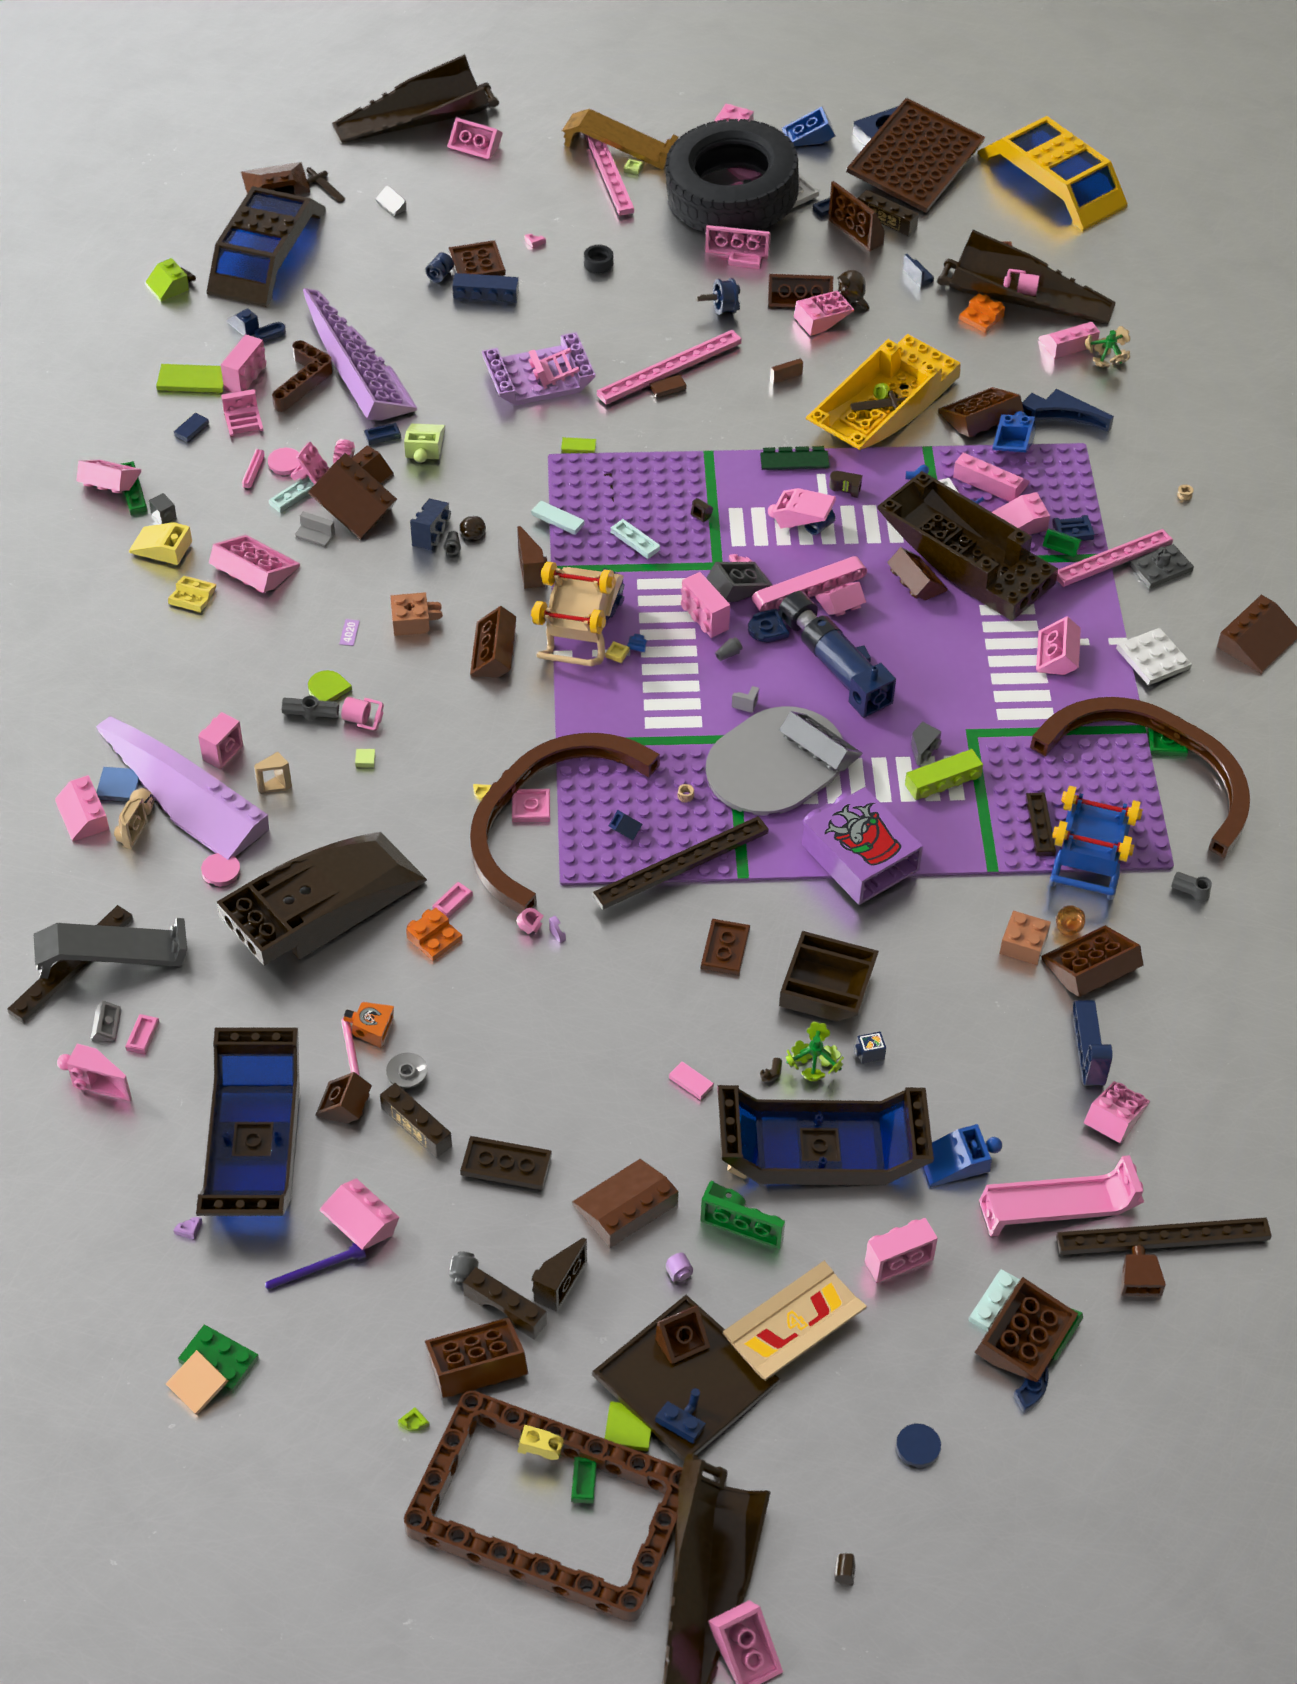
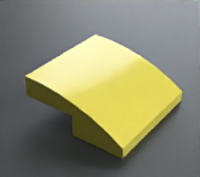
M183 576L176 583V590L168 597V604L201 613L216 589V584Z

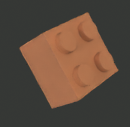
M1013 910L1002 939L999 954L1038 965L1049 934L1051 922Z

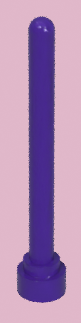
M353 1243L349 1250L269 1280L265 1283L266 1289L278 1287L350 1258H357L358 1260L365 1258V1251Z

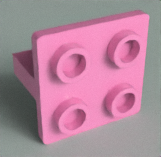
M308 442L296 456L300 464L293 471L291 477L295 481L309 476L315 485L328 471L329 467L326 461L322 459L312 442Z

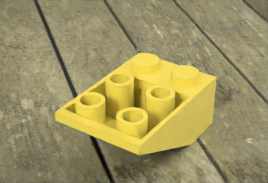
M173 522L143 527L129 553L178 565L192 543L190 526Z

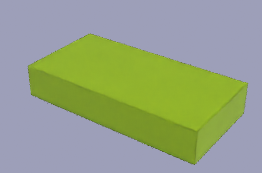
M562 437L561 453H595L596 439Z

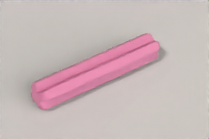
M257 449L242 481L244 488L249 489L252 487L265 456L264 450Z

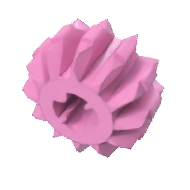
M346 439L338 440L334 450L333 463L344 453L352 458L355 453L354 443Z

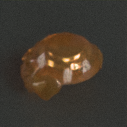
M1067 905L1058 911L1056 926L1061 934L1072 936L1084 929L1085 914L1080 908Z

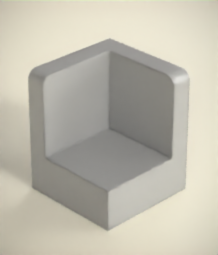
M752 686L748 695L740 692L733 693L732 707L753 713L758 702L759 688Z

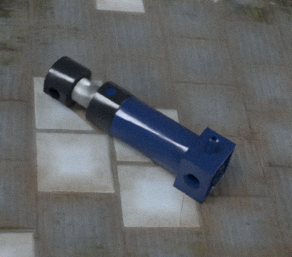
M803 591L793 592L781 602L779 616L794 631L803 630L801 635L802 642L850 691L848 702L863 718L893 704L896 678L882 663L873 666L828 616L817 617V605Z

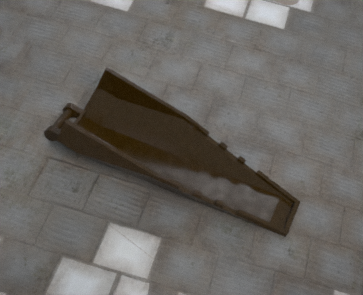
M464 54L409 78L395 86V90L392 92L381 94L382 97L378 100L369 101V105L364 108L359 107L353 112L334 121L332 125L341 143L475 114L491 106L497 107L499 100L493 95L489 83L485 82L477 86Z
M972 230L959 261L946 259L943 271L937 279L939 285H947L963 293L977 295L978 293L981 295L986 294L990 299L1103 324L1109 323L1116 303L1086 285L1083 287L1075 282L1076 279L1072 277L1069 279L1063 276L1060 270L1054 271L1048 267L1047 263L1037 257L975 230ZM950 269H955L952 278L947 277ZM1008 270L1026 271V274L1039 275L1036 296L1023 295L1017 292L1020 274L1011 273L1010 287H1004V279L1007 276Z
M689 1453L685 1457L679 1482L677 1525L662 1684H712V1680L715 1678L718 1670L716 1664L721 1652L715 1642L708 1620L743 1603L751 1581L771 1493L768 1490L748 1491L725 1486L727 1470L720 1466L715 1467L702 1459L700 1460L693 1453ZM703 1471L714 1476L715 1481L702 1476Z

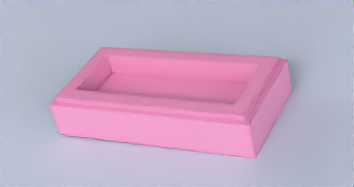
M731 251L728 265L760 269L762 255Z
M457 882L432 905V909L436 907L446 917L450 918L473 896V891Z
M139 1014L125 1046L126 1051L146 1055L159 1025V1018Z
M681 1062L669 1074V1079L699 1100L714 1087L713 1082L684 1062Z

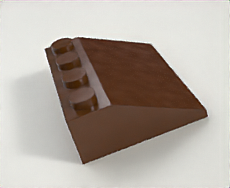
M832 181L828 220L868 251L883 245L885 231L876 212L835 181Z
M995 387L988 388L938 409V412L960 434L967 437H973L980 431H988L990 427L998 426L1001 415H1014L1018 411L1023 412L1021 395Z
M346 453L308 491L310 496L359 539L376 525L392 509L397 501L395 496Z
M1261 594L1220 632L1217 648L1262 674L1297 641V626L1277 603Z
M1106 925L1041 956L1044 963L1065 988L1078 997L1084 996L1088 992L1101 988L1105 984L1144 966L1141 946Z
M638 1159L572 1201V1204L607 1246L611 1248L678 1205L679 1191L666 1176L642 1159Z
M1022 1277L974 1353L994 1366L1037 1382L1078 1313Z
M509 1317L425 1340L442 1398L453 1397L459 1393L474 1391L484 1386L495 1385L505 1380L516 1379L529 1374L524 1349Z

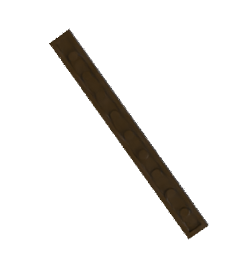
M757 816L593 892V898L601 909L604 910L768 834L769 828Z
M1267 1217L1057 1232L1056 1235L1060 1255L1132 1250V1247L1137 1245L1144 1246L1145 1249L1265 1241L1270 1240L1272 1237Z

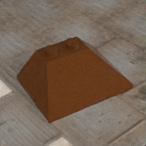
M302 162L241 171L247 194L252 186L271 189L290 185L293 186L295 195L310 193Z

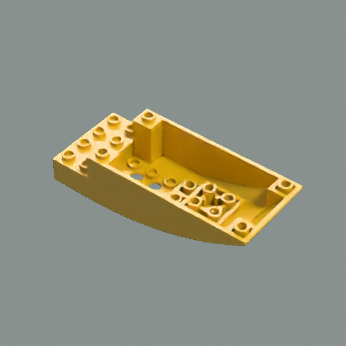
M909 334L898 343L887 339L806 417V420L859 450L867 448L891 436L926 410L960 377L961 363ZM879 383L887 384L890 390L898 395V398L907 397L895 410L893 406L854 411L850 407L852 403L879 400L873 394L874 387ZM905 384L908 386V389L901 390L899 386Z

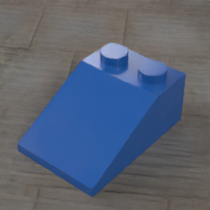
M823 107L782 127L783 133L790 138L794 146L822 144L836 137Z

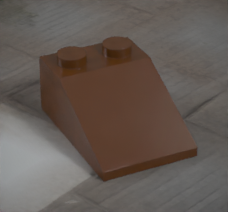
M517 526L518 554L524 589L545 587L541 578V570L547 562V556H543L542 548L521 526Z

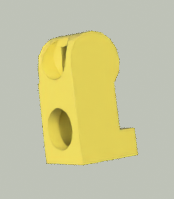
M525 1425L517 1452L522 1454L528 1452L540 1455L546 1459L557 1460L560 1456L564 1440L562 1437L549 1431Z

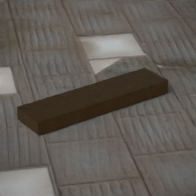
M1045 792L1026 793L1025 798L1036 857L1055 856L1056 849L1054 838H1052L1053 833Z

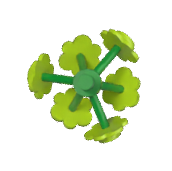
M812 1022L810 1027L807 1028V1033L810 1034L809 1038L812 1041L809 1044H804L801 1040L796 1041L795 1046L791 1048L792 1053H794L793 1056L787 1050L788 1056L785 1057L786 1063L790 1067L795 1066L797 1070L799 1068L796 1062L801 1061L805 1064L813 1057L812 1068H806L805 1071L801 1072L804 1078L809 1081H818L820 1078L825 1077V1073L816 1069L818 1056L822 1060L821 1064L824 1067L833 1066L828 1074L832 1070L835 1073L838 1070L841 1071V1067L844 1065L841 1062L844 1057H841V1052L838 1051L835 1045L823 1047L822 1041L825 1040V1037L830 1036V1030L826 1028L827 1026L824 1023Z

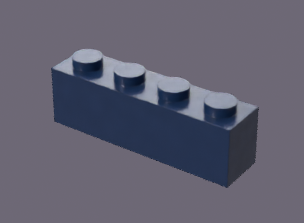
M455 273L452 284L453 298L517 302L519 277Z

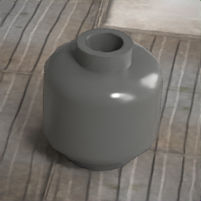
M460 1251L457 1255L452 1256L449 1276L455 1279L456 1284L463 1285V1282L475 1267L478 1268L479 1261L474 1257L473 1253Z

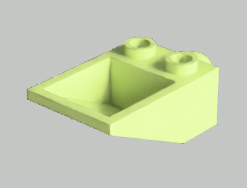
M412 423L405 434V458H413L419 463L425 462L426 459H439L445 425Z

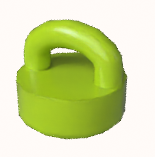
M879 383L874 387L873 394L877 399H887L890 388L885 383Z

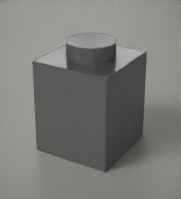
M164 493L149 500L150 511L161 524L177 517L175 504Z

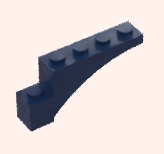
M1055 389L1047 399L1031 393L1022 402L1023 412L1026 416L1035 417V421H1074L1091 425L1107 432L1112 428L1113 415L1058 389Z

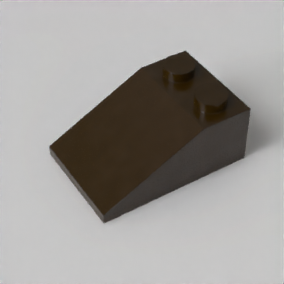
M581 1238L545 1261L540 1269L534 1271L531 1279L533 1281L532 1292L534 1294V1302L556 1312L558 1311L587 1262L586 1238Z

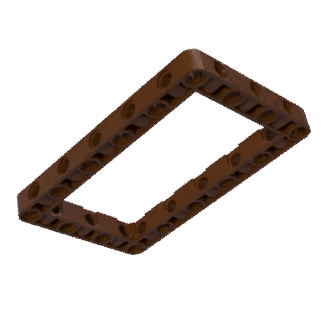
M467 1391L460 1398L404 1515L405 1531L412 1539L631 1622L641 1616L675 1534L679 1485L676 1483L680 1481L683 1468L477 1391ZM470 1404H475V1405H477V1406L474 1407V1408H469V1407H467V1406L470 1405ZM511 1419L518 1420V1422L516 1423H510L508 1421ZM478 1424L519 1440L525 1425L549 1431L562 1437L564 1440L560 1455L573 1460L575 1457L587 1458L595 1461L599 1470L665 1494L651 1520L646 1541L641 1544L627 1585L618 1587L605 1582L604 1578L580 1569L576 1571L561 1565L559 1561L538 1553L532 1554L521 1550L517 1545L494 1536L490 1538L475 1532V1529L452 1520L448 1522L435 1517ZM452 1442L458 1443L457 1446H449ZM599 1450L601 1453L593 1454L592 1451ZM639 1465L642 1466L643 1469L636 1470L634 1469V1467ZM433 1481L440 1482V1484L436 1486L430 1485V1483H432ZM414 1521L421 1522V1524H419L418 1526L411 1525V1523ZM661 1521H667L670 1524L667 1526H662L659 1523ZM456 1537L463 1538L461 1542L453 1541V1539ZM500 1553L506 1555L504 1558L501 1559L495 1557L497 1554ZM649 1561L653 1563V1565L650 1567H645L642 1563ZM541 1570L549 1571L546 1575H540L538 1572ZM585 1586H590L592 1588V1590L589 1592H585L581 1589ZM627 1603H634L636 1607L630 1609L625 1607Z

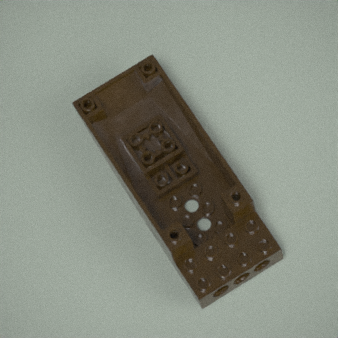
M923 471L877 506V509L893 528L927 562L962 590L1011 621L1056 584L1058 568L1030 552L1031 535Z
M376 832L344 839L298 856L255 878L216 903L219 917L265 966L290 950L299 960L426 882L427 879L382 832ZM309 887L311 892L309 894H301L300 889ZM286 897H293L295 899L292 904H285L283 902Z

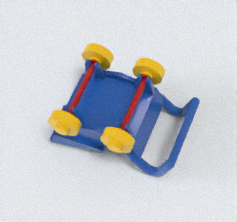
M1069 785L1068 791L1063 792L1061 800L1062 803H1065L1063 810L1068 811L1066 821H1060L1059 827H1054L1052 838H1055L1054 845L1060 847L1063 845V848L1059 850L1055 858L1049 884L1054 887L1059 883L1107 895V899L1113 900L1120 876V863H1118V859L1127 862L1128 855L1132 856L1135 845L1131 844L1132 837H1129L1128 833L1130 825L1135 826L1136 820H1141L1143 809L1139 808L1141 802L1133 800L1131 807H1127V804L1124 803L1123 808L1083 799V794L1081 793L1075 795L1077 787ZM1061 866L1110 876L1109 887L1059 876Z

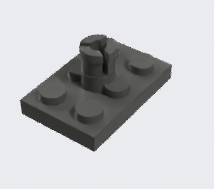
M1174 544L1165 548L1160 547L1158 551L1130 562L1132 570L1149 589L1192 572L1194 568L1193 564Z

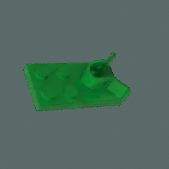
M714 1181L709 1182L701 1199L700 1222L781 1249L785 1220L775 1215L762 1213L755 1208L745 1207L746 1200L738 1192L725 1188ZM730 1193L732 1197L727 1198L725 1195Z

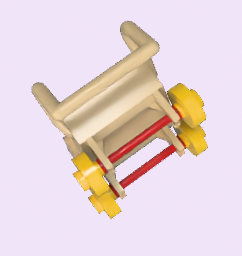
M547 561L541 570V578L544 585H554L550 596L549 608L546 602L536 601L531 610L532 621L535 625H544L545 621H547V649L537 652V658L584 666L601 664L605 657V643L602 634L606 624L605 617L611 615L612 607L624 576L614 574L612 570L605 569L599 572L563 567L561 570L557 568L555 562ZM554 636L597 643V658L586 660L552 654L555 645Z

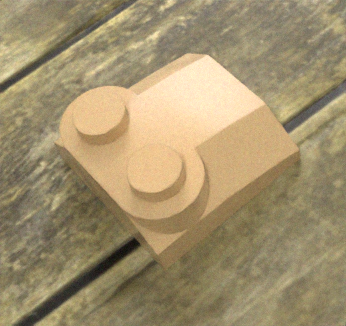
M138 796L126 803L119 815V826H116L114 830L116 841L123 843L124 847L128 849L133 847L148 822L143 797Z

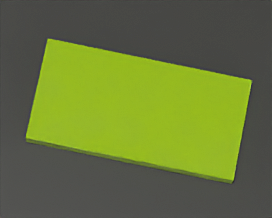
M161 364L156 388L162 391L223 393L224 385L221 366Z

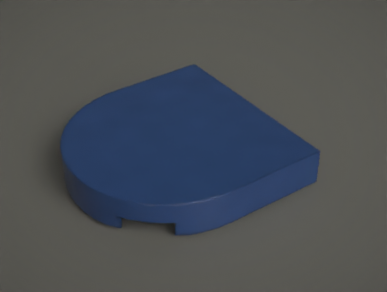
M777 608L759 612L752 616L748 623V632L751 637L761 642H772L789 637V631L779 616Z

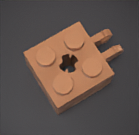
M426 592L390 595L394 636L425 634L430 631L429 621L438 620L443 616L441 603L427 602Z

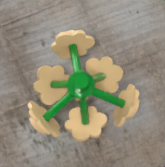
M1119 326L1117 330H1111L1106 338L1093 341L1092 336L1088 334V338L1085 339L1086 349L1093 353V345H1095L1094 350L1102 356L1101 358L1093 357V361L1096 362L1095 364L1098 367L1110 366L1109 362L1104 359L1106 355L1111 353V349L1115 353L1114 358L1110 360V363L1113 365H1120L1130 359V351L1120 350L1117 343L1125 345V343L1130 341L1129 330Z

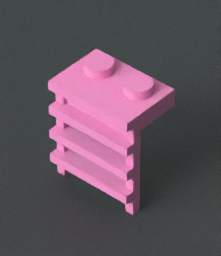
M570 348L542 360H539L535 349L529 351L531 357L528 359L532 369L535 368L533 370L536 379L540 378L544 389L547 388L546 385L551 383L555 385L556 381L560 379L564 381L565 377L570 375L574 377V374L580 371L579 367L572 369L566 354L571 352ZM563 356L569 371L563 373L556 358ZM553 360L560 375L553 377L547 362Z
M254 389L221 395L230 437L234 436L233 434L259 429L264 431Z

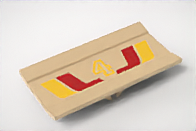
M824 1260L725 1329L723 1334L755 1372L766 1381L861 1313L867 1306L847 1288Z

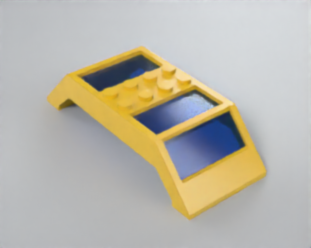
M1048 116L977 151V154L986 161L1001 154L1063 199L1072 218V224L1082 231L1128 206L1112 162Z

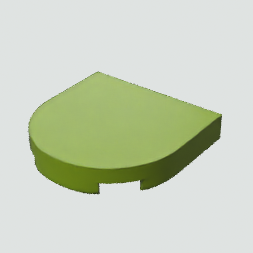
M324 670L310 677L308 690L311 696H315L320 701L333 702L351 691L352 685L339 673Z

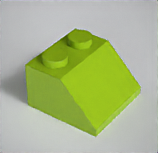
M173 258L157 263L145 282L160 302L189 291L187 275Z

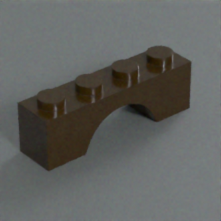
M475 1267L463 1282L464 1296L480 1306L488 1304L498 1308L511 1319L516 1329L532 1339H535L546 1326V1310L481 1269Z

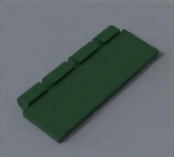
M809 446L795 447L793 452L792 447H778V452H775V447H764L763 452H760L761 469L830 468L828 451H824V446H812V451H809Z

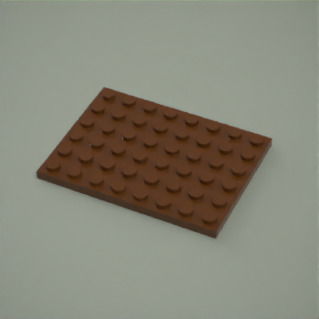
M906 97L849 164L846 172L926 213L981 146L985 136Z

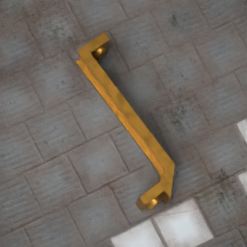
M590 108L573 113L562 129V132H565L563 137L565 138L564 145L570 147L577 134L581 132L661 170L666 165V157L671 146L679 137L673 134L671 139H667L666 143H663Z

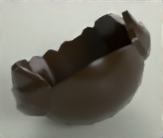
M468 516L459 525L460 532L466 540H479L485 534L486 526L481 517Z

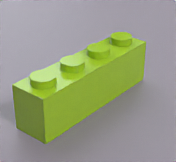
M973 749L907 772L905 786L915 801L927 798L929 795L943 792L948 788L959 786L962 783L981 777L983 763Z

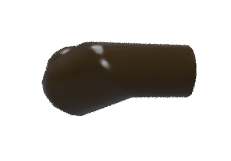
M781 1058L772 1059L771 1069L761 1070L760 1077L762 1081L771 1082L780 1077L782 1068Z

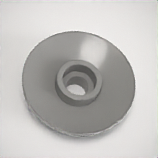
M401 1053L389 1061L386 1074L392 1084L396 1083L401 1088H411L419 1085L425 1079L427 1064L421 1056L415 1053Z

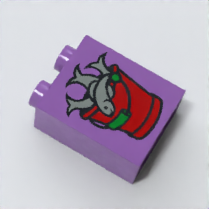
M866 787L853 794L850 792L841 794L832 806L823 811L820 809L812 810L803 820L802 846L858 905L920 870L923 845Z

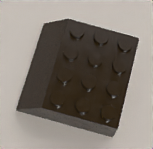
M802 931L780 991L779 1006L836 1022L857 1016L879 951Z

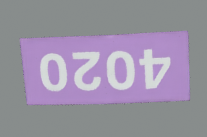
M345 619L340 639L341 645L354 646L359 620Z

